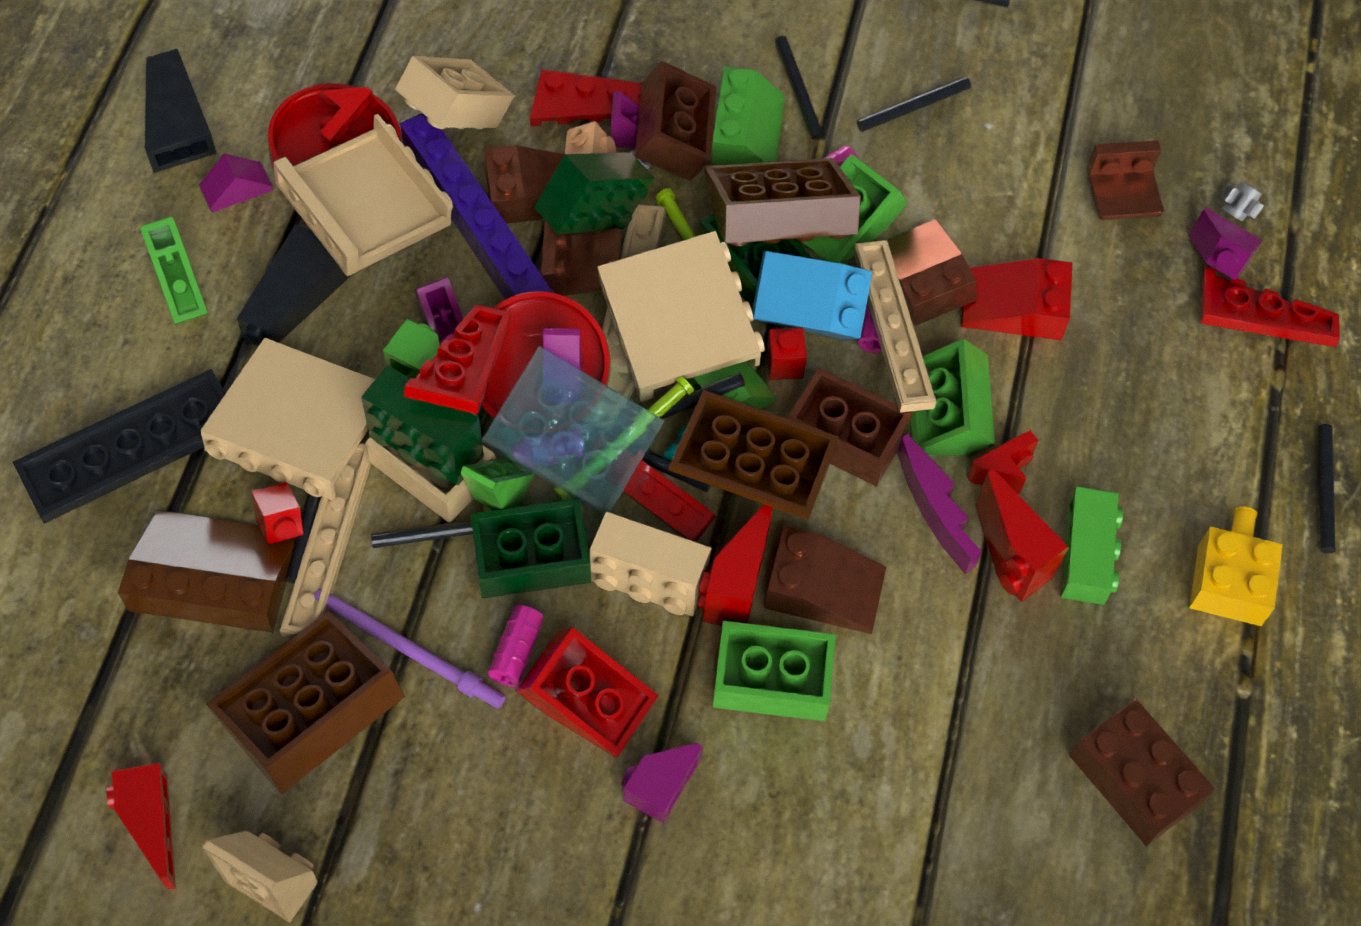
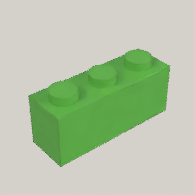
M1075 487L1068 502L1065 544L1068 546V549L1064 555L1061 598L1104 605L1110 593H1116L1119 583V572L1114 571V560L1117 561L1119 559L1121 551V539H1116V528L1120 529L1123 519V508L1118 507L1119 493Z

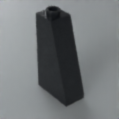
M178 48L146 57L145 150L153 173L217 154L209 127Z
M294 225L237 317L242 337L249 343L260 345L264 338L280 343L353 275L346 276L312 230Z

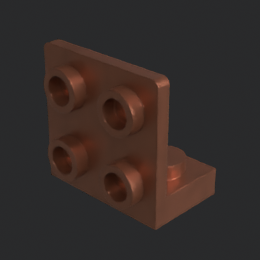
M1159 140L1094 145L1086 169L1100 220L1162 216L1164 208L1153 172L1161 153Z
M545 221L541 276L553 293L567 296L602 290L599 284L597 266L620 260V230L614 228L571 235L570 233L557 234Z

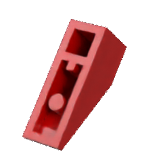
M160 763L112 771V785L106 788L109 808L116 811L168 890L175 889L169 787L166 772Z

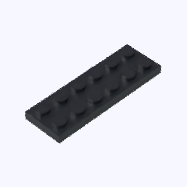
M212 369L13 461L42 522L45 524L204 448L200 430L226 394Z

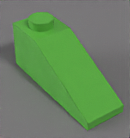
M173 216L140 226L175 325L207 315L206 306Z
M505 458L465 465L460 472L473 499L484 505L483 509L486 512L520 507L534 476V473Z

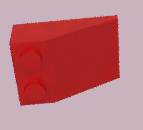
M1036 258L971 267L970 270L976 279L977 301L963 306L961 327L1062 340L1070 320L1073 262Z
M991 469L986 475L975 506L997 577L1000 579L1002 587L1009 594L1015 595L1023 602L1054 578L1068 546L994 469Z
M764 504L714 558L712 571L704 570L698 607L704 608L703 622L722 626L723 621L748 624L768 539L773 507Z
M573 627L556 632L516 689L518 694L545 715L615 758L620 755L659 696Z

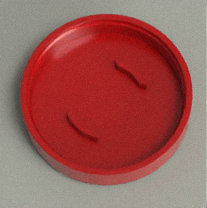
M338 83L319 84L299 90L285 99L275 110L268 128L269 156L273 170L274 162L283 157H286L294 167L332 149L322 140L320 135L322 129L320 126L330 113L336 114L337 110L324 101L321 91L358 87ZM373 94V103L335 147L373 130L374 115L379 114L386 124L393 126L398 139L401 141L400 126L392 110L385 102Z
M551 292L521 293L496 305L493 309L509 312L511 315L508 329L481 402L483 408L500 423L528 434H550L567 430L582 422L595 410L602 400L611 373L609 346L595 318L574 300ZM543 328L580 329L584 364L582 402L561 405L546 401L543 384Z

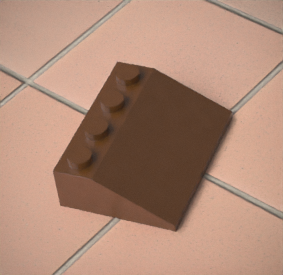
M834 158L705 166L704 168L717 228L725 243L743 246L748 242L754 241L772 244L778 243L782 239L810 241L814 237L824 236L841 239L847 235L858 234L861 196Z
M703 390L668 470L809 519L831 464L839 437Z
M157 510L128 559L118 594L127 610L131 612L273 633L287 584L285 578L296 537L268 545L259 525Z
M328 610L211 699L206 705L264 776L283 794L405 696L392 670Z

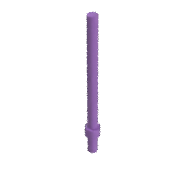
M322 588L318 589L314 595L317 601H319ZM329 594L327 600L328 610L458 685L457 689L471 698L475 695L497 709L503 705L506 696L484 684L482 677L470 670L467 672L460 670L336 596Z

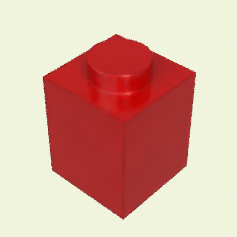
M804 328L769 329L766 349L769 380L803 379L807 360Z
M287 482L251 491L255 518L268 545L304 535L300 506Z

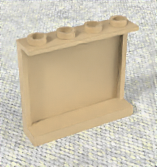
M379 114L374 115L373 130L294 167L286 157L274 162L276 185L346 276L364 269L451 225L453 203L449 195L445 191L441 192L434 183L431 173L427 169H422L416 161L411 148L401 143L393 126L386 124Z
M716 231L597 266L599 284L640 402L654 398V389L676 383L675 380L680 376L689 379L751 359L755 367L760 365L761 352L765 351L763 339L759 331L754 332L750 323L753 321L751 307L748 301L742 302L739 294L742 291L737 271L731 272L728 262L731 261L728 246L725 242L720 243Z
M264 338L200 430L205 451L216 459H227L239 464L247 471H258L271 476L278 483L287 482L304 489L314 497L322 496L333 501L336 497L334 484L368 431L361 396L376 379Z

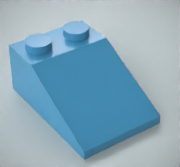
M764 251L752 309L753 319L787 328H804V332L842 341L860 339L873 271L841 263Z

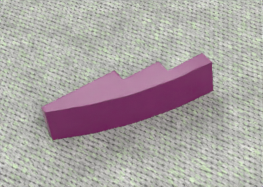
M906 434L902 437L898 457L907 485L923 518L939 543L963 573L966 574L976 567L982 550L963 531L968 516L950 498L955 483Z

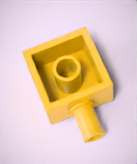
M1240 506L1236 507L1233 511L1232 532L1210 526L1198 545L1189 608L1262 626L1275 609L1283 544L1253 537L1257 511L1250 507Z

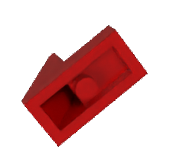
M368 87L321 91L324 101L337 110L336 114L330 113L320 126L322 129L320 131L322 140L331 148L338 144L373 103V92Z
M1029 430L973 460L967 476L968 480L971 483L983 486L987 473L994 469L1017 494L1021 493L1026 477L1020 468L1026 466L1034 458L1033 453L1039 440Z

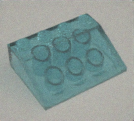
M539 346L482 440L483 445L574 499H580L581 503L604 516L606 512L611 513L665 420Z

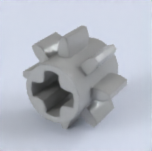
M1242 180L1237 187L1229 183L1220 196L1226 201L1222 209L1240 221H1243L1247 215L1255 219L1264 206L1258 201L1262 193Z

